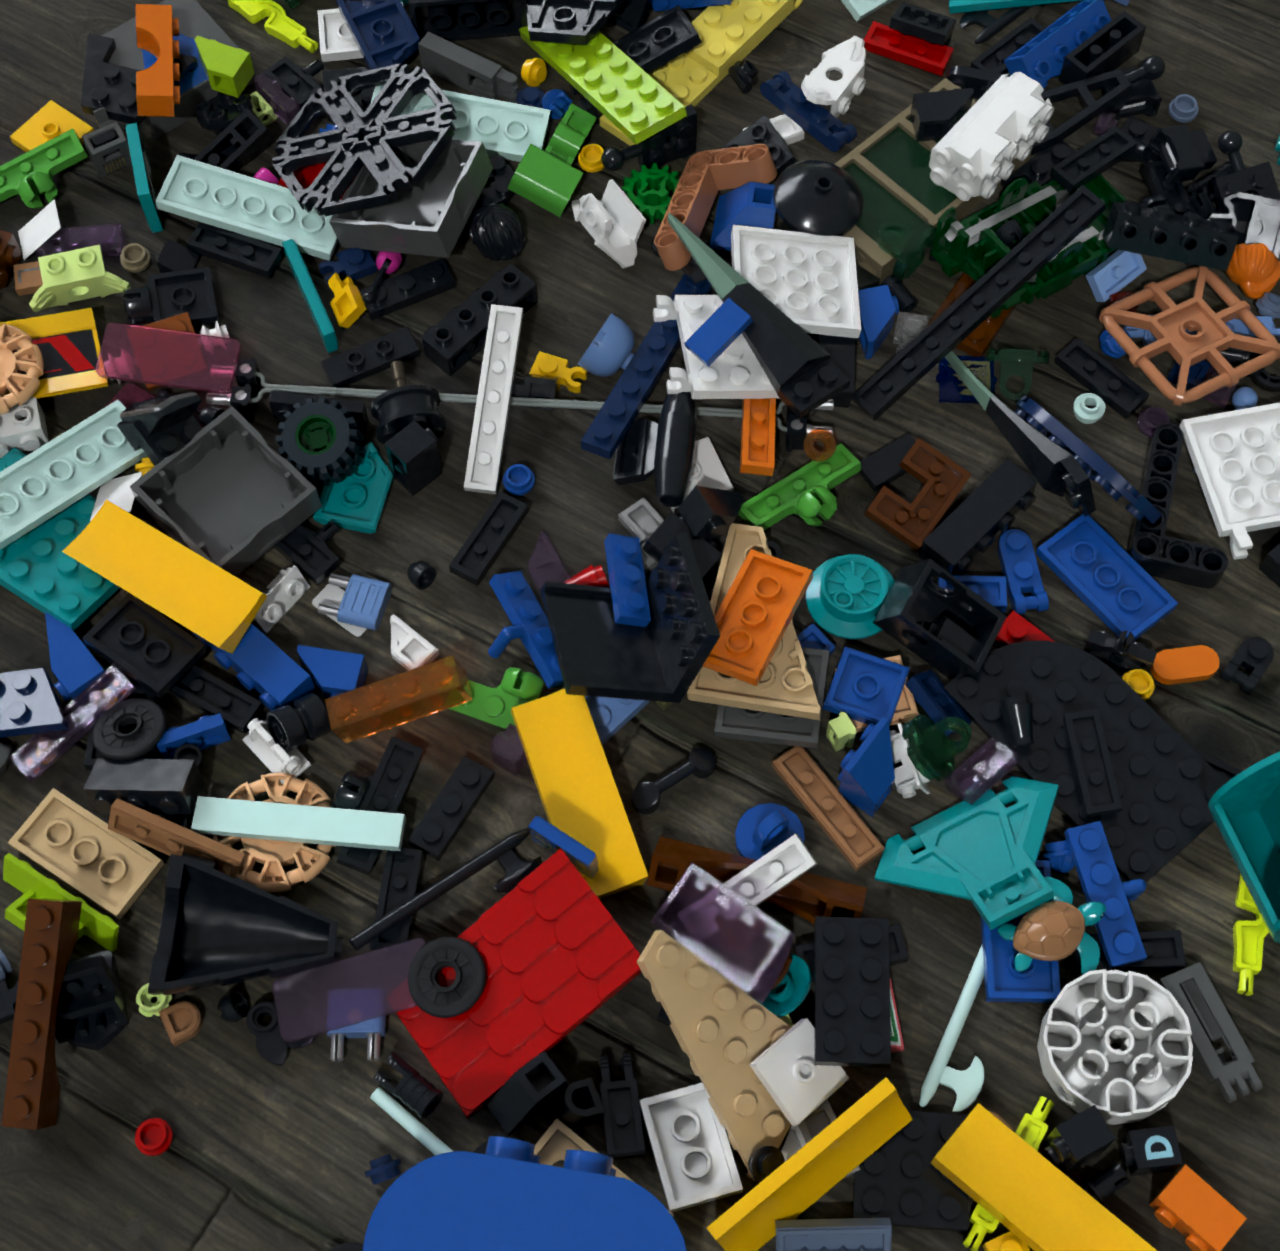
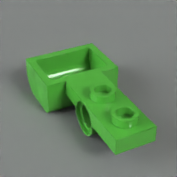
M571 103L545 151L533 144L529 145L507 189L561 217L583 175V172L571 165L597 117Z

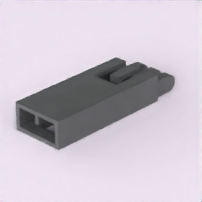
M429 31L418 43L421 67L425 71L480 97L495 100L501 97L510 102L517 101V76L502 69L501 65Z
M1201 962L1161 978L1157 983L1172 993L1188 1016L1192 1031V1055L1208 1085L1216 1082L1228 1103L1237 1100L1231 1085H1234L1237 1093L1242 1098L1250 1094L1245 1079L1254 1092L1263 1089L1262 1082L1252 1066L1255 1060ZM1221 1038L1233 1060L1227 1062L1223 1054V1047L1215 1050L1211 1042Z

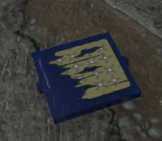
M957 356L972 374L995 395L994 385L997 383V377L994 376V357ZM944 357L938 363V375L935 380L939 383V402L980 404Z

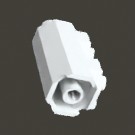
M1015 72L1010 77H1007L1008 74L1002 75L931 150L929 167L932 170L930 178L933 183L944 187L962 201H969L971 197L976 196L989 199L995 192L997 184L1001 179L1007 180L1015 167L1011 163L1013 158L1024 161L1030 154L1035 142L1041 143L1049 131L1046 123L1052 116L1054 107L1049 98L1046 101L1042 98L1041 94L1044 90L1041 84L1022 72Z

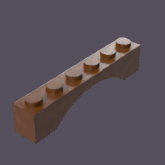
M660 836L652 855L646 885L680 894L695 892L711 893L757 860ZM805 872L764 902L793 912L814 924L815 916L861 918L867 888Z
M49 898L28 899L1 1126L39 1130L57 1125L61 1086L55 1058L56 1014L65 970L78 939L81 901Z

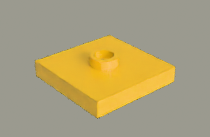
M50 100L10 136V139L14 145L28 152L71 129H74L82 145H84L82 136L93 132L94 129Z

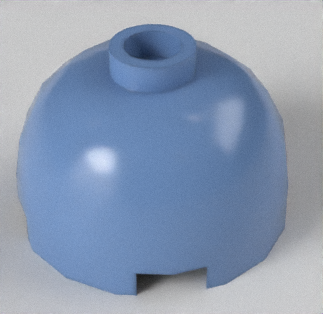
M611 313L583 354L578 365L587 372L600 377L612 376L620 368L625 370L634 356L631 351L635 340L631 328L622 319Z

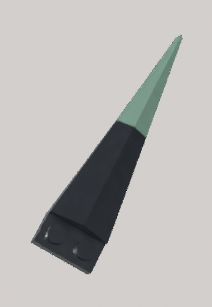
M668 213V223L699 265L722 302L724 303L730 298L752 317L753 322L742 334L778 397L799 419L849 388L850 379L830 359V354L676 217Z
M953 351L946 355L947 361L1042 488L1060 497L1065 496L1069 505L1073 509L1078 507L1085 517L1096 511L1090 478L1073 455L1052 442L1010 410L972 374Z

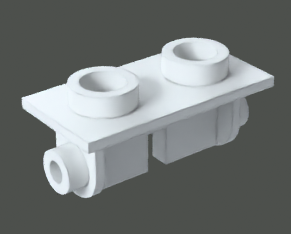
M295 565L292 568L288 567L286 570L281 569L277 577L266 587L269 590L266 594L267 598L252 623L256 621L266 634L310 588V585Z
M258 718L250 721L247 726L250 730L249 734L242 741L272 773H290V775L295 774V778H297L312 766L297 748L286 753L278 743L276 744L269 732L266 720L260 721Z
M898 723L900 733H897L895 730L890 731L893 764L901 761L903 764L894 768V781L897 792L902 794L903 798L915 796V790L919 788L927 795L931 794L927 782L931 781L929 770L924 762H920L917 751L921 750L919 739L914 731H909L904 725Z

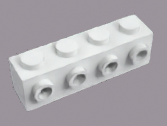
M36 397L30 398L21 406L17 404L9 408V413L0 415V458L14 447L21 452L34 451L49 442L45 415Z

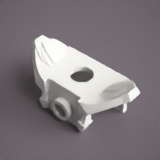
M853 36L822 54L821 63L811 71L809 76L805 75L801 84L806 100L814 104L831 105L830 113L836 118L848 111L851 99L854 95L859 96L866 84V79H864L866 49L864 48L865 41L863 39ZM831 70H837L843 75L837 81L828 79Z
M613 179L609 180L601 200H597L592 193H589L578 200L572 201L575 221H580L594 238V245L609 255L622 269L633 266L637 256L636 243L646 219Z

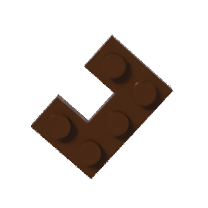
M920 438L916 440L899 464V467L925 484L914 501L910 504L886 486H883L864 513L865 516L917 552L921 548L923 541L933 531L972 475Z

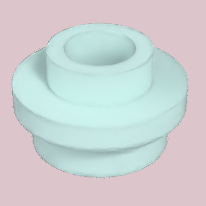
M1084 393L1079 395L1074 401L1073 412L1082 423H1095L1105 413V403L1098 395Z

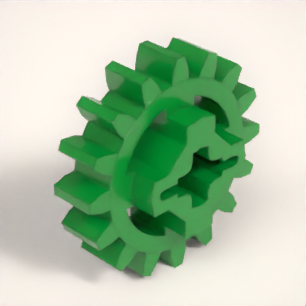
M653 163L652 169H647L645 165H641V172L632 169L631 178H624V186L621 187V190L624 191L644 218H649L650 224H654L657 218L662 222L672 197L670 198V191L674 194L680 180L678 179L679 172L674 171L670 174L669 166L666 165L661 170L658 169L657 163Z

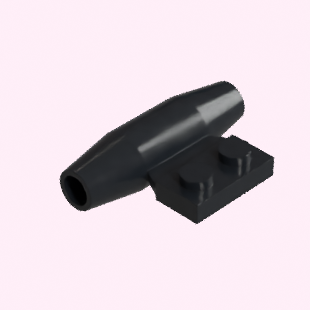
M690 392L667 393L658 423L648 419L633 421L616 449L613 480L618 485L647 481V478L655 473L657 502L665 507H678L682 504L693 469L697 417L695 399L691 398Z

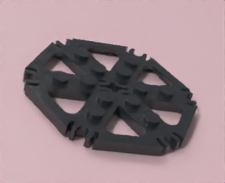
M399 63L337 77L341 85L332 80L330 83L333 87L330 91L323 92L319 88L317 90L319 99L315 97L314 93L310 96L276 141L277 145L274 146V150L278 157H273L272 159L274 168L303 210L305 208L310 213L314 207L318 215L330 216L392 203L388 194H391L393 199L398 200V189L406 187L409 191H412L413 186L410 180H413L417 186L455 135L453 131L456 130V127L452 120L457 119L452 103L424 68L421 70L417 66L412 72L408 64L402 66ZM384 85L366 111L363 112L354 100V94L362 89ZM419 93L427 94L436 105L431 109L400 115L411 99ZM320 115H328L337 127L335 130L303 136L315 118ZM427 140L433 141V144L425 152L419 164L414 168L404 167L391 149ZM327 162L308 188L303 189L295 177L296 172L305 166ZM364 165L377 182V191L371 195H360L341 200V195Z

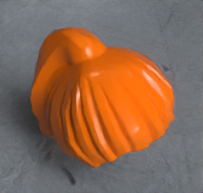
M1264 243L1238 244L1235 247L1225 273L1231 282L1240 286L1245 297L1257 300L1259 297L1262 298L1264 293L1270 292L1280 279V262Z

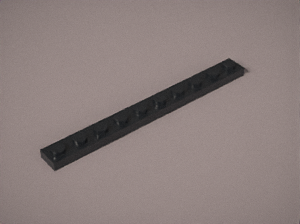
M1082 185L853 395V402L874 421L878 419L1106 210L1105 202Z

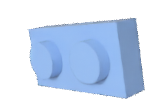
M1118 250L1085 276L1096 301L1106 302L1147 270L1141 254Z

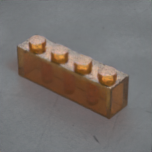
M452 655L325 699L331 730L345 743H349L472 701L473 699L466 671Z

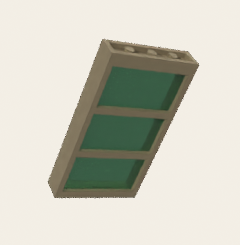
M945 78L928 92L961 88ZM974 99L972 100L971 107L976 103ZM912 104L834 164L844 169L855 179L862 191L864 200L863 211L858 223L852 230L842 235V237L854 238L856 265L880 278L879 285L927 247L928 237L935 235L938 219L947 209L954 207L957 215L956 221H959L985 200L982 196L971 197L969 201H962L944 187L933 183L930 178L932 170L929 167L931 150L941 139L916 141L910 114ZM1031 152L1024 161L1013 158L1011 162L1015 165L1013 172L1029 161ZM1001 181L997 184L996 190L1001 187Z

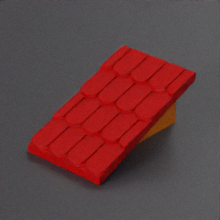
M560 848L457 937L471 943L479 951L486 967V983L483 993L472 1008L463 1014L449 1018L429 1015L421 1010L412 999L408 988V979L393 991L387 998V1001L467 1119H469L496 1095L515 1072L543 1051L547 1053L642 971L637 964L640 953ZM446 967L438 974V983L441 987L452 985L456 979V972L452 967Z

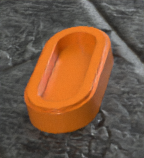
M1204 645L1166 649L1156 654L1150 670L1152 676L1158 682L1165 685L1204 681L1214 676L1219 668L1220 660L1218 654L1212 648Z

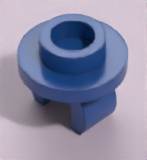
M552 89L543 96L542 108L551 110V119H561L573 100L564 91Z

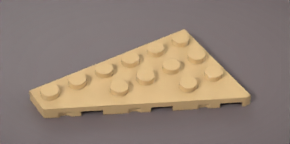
M736 523L730 525L710 601L714 617L750 549L772 556L763 527ZM792 619L757 686L702 666L687 691L688 700L819 721L821 718V707L813 688V682L808 672L807 663Z
M655 930L637 960V964L644 977L651 983L652 993L657 1002H661L672 1023L669 1026L682 1051L688 1055L690 1066L695 1076L700 1077L710 1097L708 1101L721 1126L727 1130L728 1139L733 1149L738 1151L748 1170L747 1176L756 1181L748 1168L750 1155L758 1147L764 1145L779 1148L791 1124L749 1064L786 1033L791 1026L664 931Z

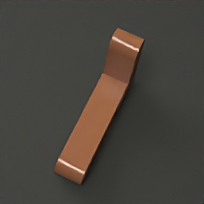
M754 144L706 150L695 153L689 158L654 239V244L667 270L675 271L683 268L692 257L668 223V213L676 217L699 238L718 190L738 188L748 182L768 184L776 178L777 169L767 145Z

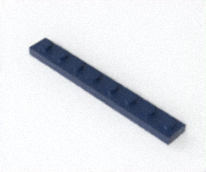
M684 274L670 298L674 302L675 295H710L714 288L708 279L694 284ZM676 320L654 322L583 436L581 449L611 459L681 344Z

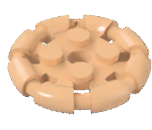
M3 323L2 326L0 325V415L9 413V408L17 404L19 406L23 405L34 395L40 385L38 378L44 372L43 356L38 345L32 344V338L26 332L6 323ZM18 370L25 371L26 374H19Z
M281 772L260 775L261 779L249 784L246 781L226 798L255 801L254 796L267 791L270 799L262 802L330 807L332 803L327 793L313 781L307 778L303 781L295 778V774L290 775V773ZM291 791L298 793L295 800L286 797V795ZM213 835V840L231 848L235 843L242 842L244 848L238 851L246 855L242 872L240 874L236 873L235 878L238 877L268 893L292 890V885L304 881L306 884L326 867L330 861L328 855L331 848L336 847L334 845L318 844L315 850L307 847L308 843ZM296 861L298 868L285 873L283 866H290ZM255 862L264 864L261 873L253 871ZM224 864L223 870L230 876L232 867L229 864Z

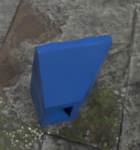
M748 182L719 196L710 248L731 251V231L733 225L775 229L777 211L773 203L775 185Z
M884 716L881 717L876 726L872 723L868 725L860 738L861 746L856 752L851 749L840 765L843 769L837 778L840 781L839 792L841 795L871 817L874 816L891 793L895 780L889 720Z

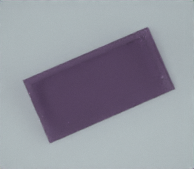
M693 862L651 921L745 993L761 1003L764 1002L777 981L795 935Z

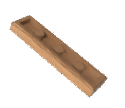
M794 746L772 761L773 769L856 872L883 853L885 850L884 846L803 747Z
M118 798L111 806L108 823L109 830L169 856L171 854L182 856L184 852L215 861L217 863V871L226 875L228 874L223 870V865L229 864L232 867L230 877L235 878L236 873L240 874L242 872L245 853Z

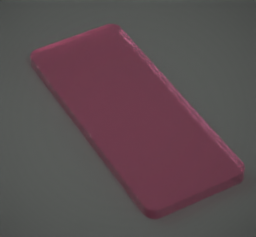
M109 323L105 329L96 365V373L103 378L228 394L232 389L241 344L237 339Z

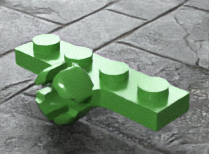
M74 129L1 165L0 202L14 195H20L27 207L41 209L44 208L40 198L41 195H45L48 203L56 199L58 191L53 182V176L88 157Z
M841 443L743 503L738 515L747 525L763 527L764 530L792 514L799 515L810 526H821L823 522L816 517L817 513L828 522L837 510L836 497L830 492V489L861 471V462Z
M516 667L506 669L502 682L497 688H491L453 675L442 707L518 734L511 714V708L539 699L544 682L536 674L521 671V669Z

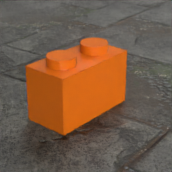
M1186 1164L1174 1174L1149 1204L1155 1210L1154 1215L1163 1225L1170 1229L1176 1228L1186 1237L1185 1243L1192 1251H1221L1247 1219Z

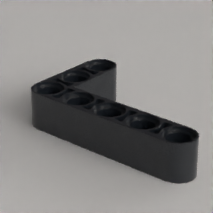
M1163 423L1156 428L1148 446L1139 489V495H1143L1162 516L1152 524L1154 527L1146 525L1144 522H1150L1144 517L1140 521L1135 517L1133 518L1127 553L1150 576L1200 588H1213L1219 583L1228 566L1227 555L1216 547L1165 536L1184 438L1182 430L1177 425ZM1150 495H1154V496L1158 497L1159 499H1155V498L1151 497ZM1139 550H1144L1149 555L1142 554ZM1172 558H1177L1182 563L1176 562ZM1205 566H1210V567H1212L1215 571L1209 570V569H1207Z

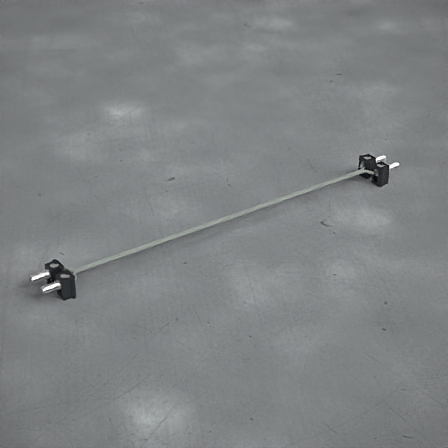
M250 358L249 360L237 359L236 367L213 366L211 368L212 377L236 379L238 386H232V392L228 394L207 393L206 402L207 404L232 406L248 422H253L257 407L256 402L262 399L264 393L271 392V390L296 394L376 398L388 390L267 384L265 376L259 371L255 358ZM260 384L265 388L260 390ZM439 393L440 402L476 403L477 395ZM511 397L510 405L589 410H600L604 402L523 397ZM830 399L816 409L833 410L834 400ZM783 401L779 403L776 410V421L778 428L786 432L785 449L788 452H791L792 449L804 450L806 437L833 436L832 426L807 424L806 415L799 419L788 407L787 427H784L777 415L780 414L783 406L786 404ZM644 404L639 412L661 413L663 405ZM696 407V415L742 418V409Z

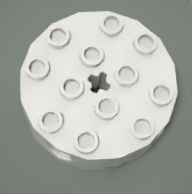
M1094 970L1066 984L1042 1019L1037 1043L1043 1075L1057 1097L1077 1113H1081L1095 1105L1104 1121L1111 1125L1140 1122L1164 1108L1176 1096L1190 1075L1193 1061L1192 1031L1188 1016L1170 991L1147 975L1133 971ZM1116 1042L1120 1048L1114 1050L1110 1045Z

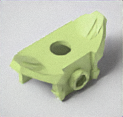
M99 244L38 257L43 285L35 292L29 305L36 313L43 309L68 305V303L99 296L103 298L111 294L123 293V290L131 288L129 282L105 271L101 246Z

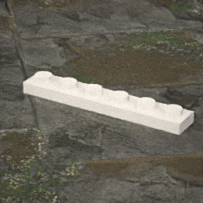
M491 304L464 481L465 491L497 494L523 319V308Z

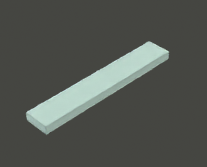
M198 796L191 830L199 834L401 851L406 817L405 814Z

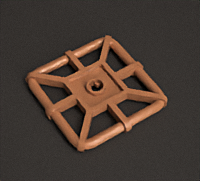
M1204 266L1186 269L1158 283H1148L1144 286L1143 290L1102 309L1099 316V321L1104 325L1105 329L1130 356L1129 361L1136 368L1139 367L1167 399L1173 401V405L1176 406L1196 401L1225 386L1232 387L1238 384L1239 379L1280 359V344L1250 311L1251 306L1246 301H1241L1217 274ZM1195 280L1194 294L1191 299L1176 305L1166 294V292ZM1205 282L1229 306L1228 308L1215 313L1202 299ZM1149 300L1150 302L1154 301L1163 312L1149 316L1127 310ZM1233 319H1241L1257 338L1235 334L1225 323ZM1119 324L1149 330L1157 341L1139 348ZM1185 329L1189 330L1190 332L1196 331L1197 334L1190 335L1185 332ZM1228 348H1235L1262 355L1233 368L1220 352ZM1168 351L1180 365L1176 388L1171 385L1149 360L1150 358ZM1206 359L1220 374L1185 391L1189 368Z

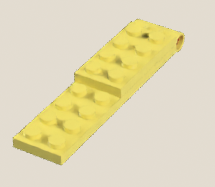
M732 0L731 4L708 6L691 22L699 34L702 43L648 74L685 107L689 105L695 107L729 74L728 70L738 60L742 61L793 10H796L803 0ZM604 114L599 118L602 128L630 146L635 144Z

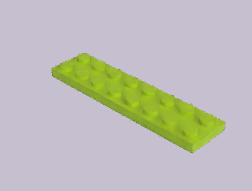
M528 26L519 29L521 38L636 145L687 116L685 106L600 31L596 33L587 45L530 41Z

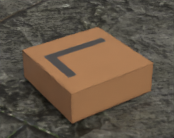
M39 261L13 265L15 290L18 296L33 294L43 285Z

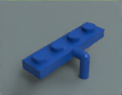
M522 572L494 574L489 584L513 626L504 627L488 649V654L492 658H499L512 639L520 638L548 689L564 686L548 618Z
M1101 821L1066 829L1064 834L1087 903L1095 901L1101 902L1106 906L1103 918L1095 924L1109 969L1144 961L1147 955L1128 900H1137L1146 890V882L1140 878L1121 882Z

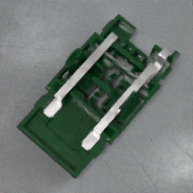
M1101 174L1084 186L1105 202L1106 210L990 315L993 319L1001 315L1004 309L1008 310L1023 302L1029 305L1033 302L1034 296L1037 299L1041 297L1046 299L1068 287L1074 279L1094 269L1097 262L1101 264L1107 260L1109 251L1113 252L1116 250L1107 248L1102 235L1113 202L1124 203L1127 199ZM1025 178L1016 179L1006 187L999 201L963 219L961 222L956 221L957 215L954 207L947 209L938 219L933 249L930 254L942 266V271L949 278L962 271L977 282L1019 244L1014 240V247L1006 246L995 234L999 227L1010 220L1016 219L1023 229L1024 239L1073 193L1067 191L1054 179L1044 183L1043 186L1037 181L1028 185Z

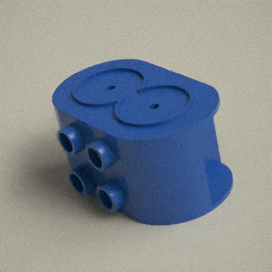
M499 1136L488 1137L485 1154L468 1151L443 1153L419 1162L404 1172L386 1190L375 1207L368 1223L363 1244V1251H687L680 1229L666 1207L642 1186L625 1178L615 1177L616 1170L612 1168V1157L590 1151L566 1150L563 1168L540 1164L541 1157L534 1155V1144Z

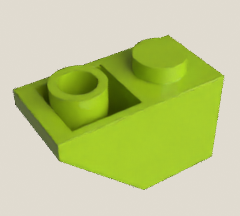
M197 35L194 40L199 59L212 90L239 98L255 74L250 52Z

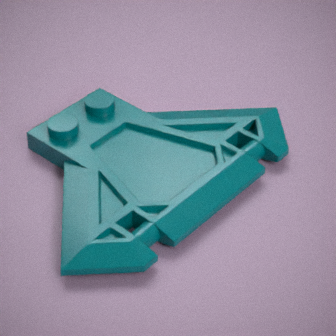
M1012 776L1002 781L1006 790L995 794L988 788L912 826L911 830L914 836L903 840L899 834L888 838L874 880L970 900L990 930L1054 898V891L1036 867V862L1059 785ZM1015 802L1014 805L1008 808L1005 807L1006 805ZM920 848H923V849H924V850H922V851H920V852H918V853H916V854H914V855H913V853H912V852H914V851H916V850H918V849H920Z

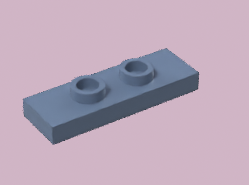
M890 1218L775 1220V1251H891L892 1224Z

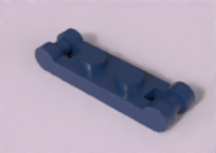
M780 71L773 76V79H768L760 85V92L768 101L830 151H839L844 147L845 143L848 144L857 137L856 128L852 124H843L820 104H814L806 100L803 91L792 83L791 77L787 72Z

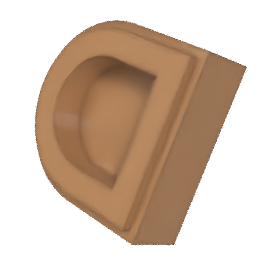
M178 1002L158 1012L174 1046L195 1037L202 1028V1014L190 1002Z

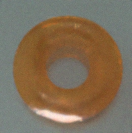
M816 429L805 437L803 448L805 454L811 460L822 462L828 460L834 454L836 442L830 432ZM816 440L823 443V451H817L814 448Z

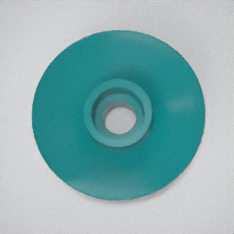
M792 954L790 956L793 960L789 970L777 987L767 991L747 984L745 993L779 1018L795 1010L804 1001L811 987L812 975L809 966L802 958Z

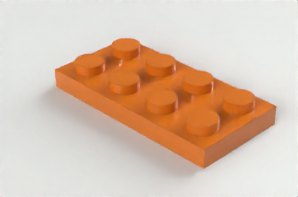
M750 549L714 617L720 638L703 664V667L757 686L813 578V570Z

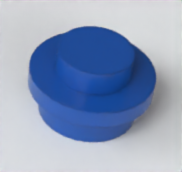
M523 464L510 466L503 475V486L510 494L524 495L534 487V474L531 469Z

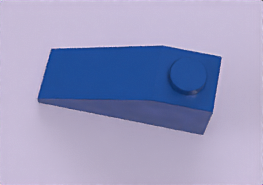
M45 612L51 670L58 680L53 686L64 701L71 698L77 707H80L93 698L95 693L110 679L76 633L70 627Z

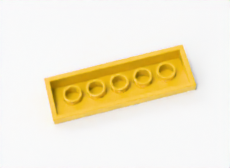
M107 499L87 527L62 551L213 645L233 654L267 598L266 594Z
M564 688L539 699L512 707L511 714L549 823L596 853L599 870L594 878L591 880L579 872L598 898H602L644 884L648 878V873L585 697L582 695L566 694Z
M885 1077L707 1227L710 1234L725 1251H758L775 1236V1220H795L913 1120L901 1101L897 1089Z
M979 1103L931 1161L935 1168L1034 1251H1157Z

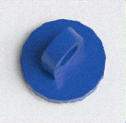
M774 803L758 804L747 810L738 821L735 831L736 850L742 857L758 860L794 834H798L804 843L803 825L797 815L785 806Z

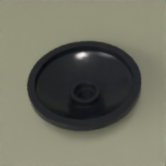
M806 160L787 167L779 175L773 190V203L778 215L784 223L796 232L821 236H842L855 227L863 211V194L855 179L844 169L825 161Z

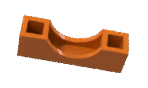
M136 4L137 47L150 52L158 59L149 68L136 72L138 116L175 117L174 104H180V86H174V81H180L179 63H174V58L179 59L180 57L179 40H173V36H179V18H173L172 5Z

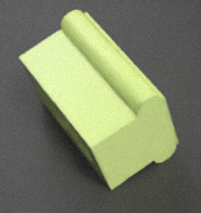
M257 91L250 94L253 99L251 112L264 126L274 122L278 116L274 113L273 108ZM265 115H267V116H268V119L265 120V121H262L263 117H264Z
M840 712L839 717L828 722L826 736L837 752L845 747H853L857 729L847 713Z

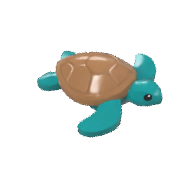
M1044 877L1054 891L1052 901L1045 902L1028 911L1020 920L1018 926L1003 924L998 928V934L1006 941H1013V947L1019 952L1015 956V970L1017 972H1023L1028 969L1032 959L1058 961L1068 957L1077 950L1080 955L1081 973L1083 975L1089 971L1096 970L1100 958L1098 943L1085 932V926H1092L1099 922L1106 912V906L1101 902L1092 901L1076 908L1072 905V892L1065 883L1052 877Z

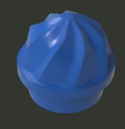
M1123 329V330L1127 333V335L1130 337V334L1128 333V331L1125 330V329ZM1104 330L1099 338L1101 351L1105 355L1116 359L1123 355L1125 356L1126 352L1107 330Z
M1067 840L1045 844L1046 854H1043L1045 860H1050L1051 869L1059 873H1068L1073 869L1075 864Z

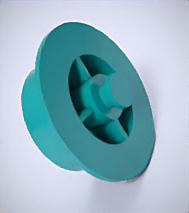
M858 554L838 556L827 560L813 572V578L806 590V605L813 620L826 632L845 639L867 638L882 631L873 621L895 581L882 565L869 557Z

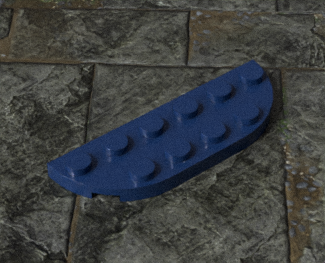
M1024 395L1015 404L1018 408L1014 412L1052 442L1071 453L1089 478L1103 487L1102 489L1115 501H1118L1121 497L1128 503L1125 509L1138 521L1144 517L1151 524H1154L1162 516L1143 495H1139L1140 493L1122 475L1034 400Z

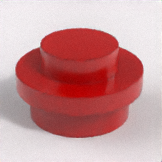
M161 1118L145 1120L139 1125L135 1133L137 1148L147 1156L163 1154L169 1149L173 1141L171 1126Z

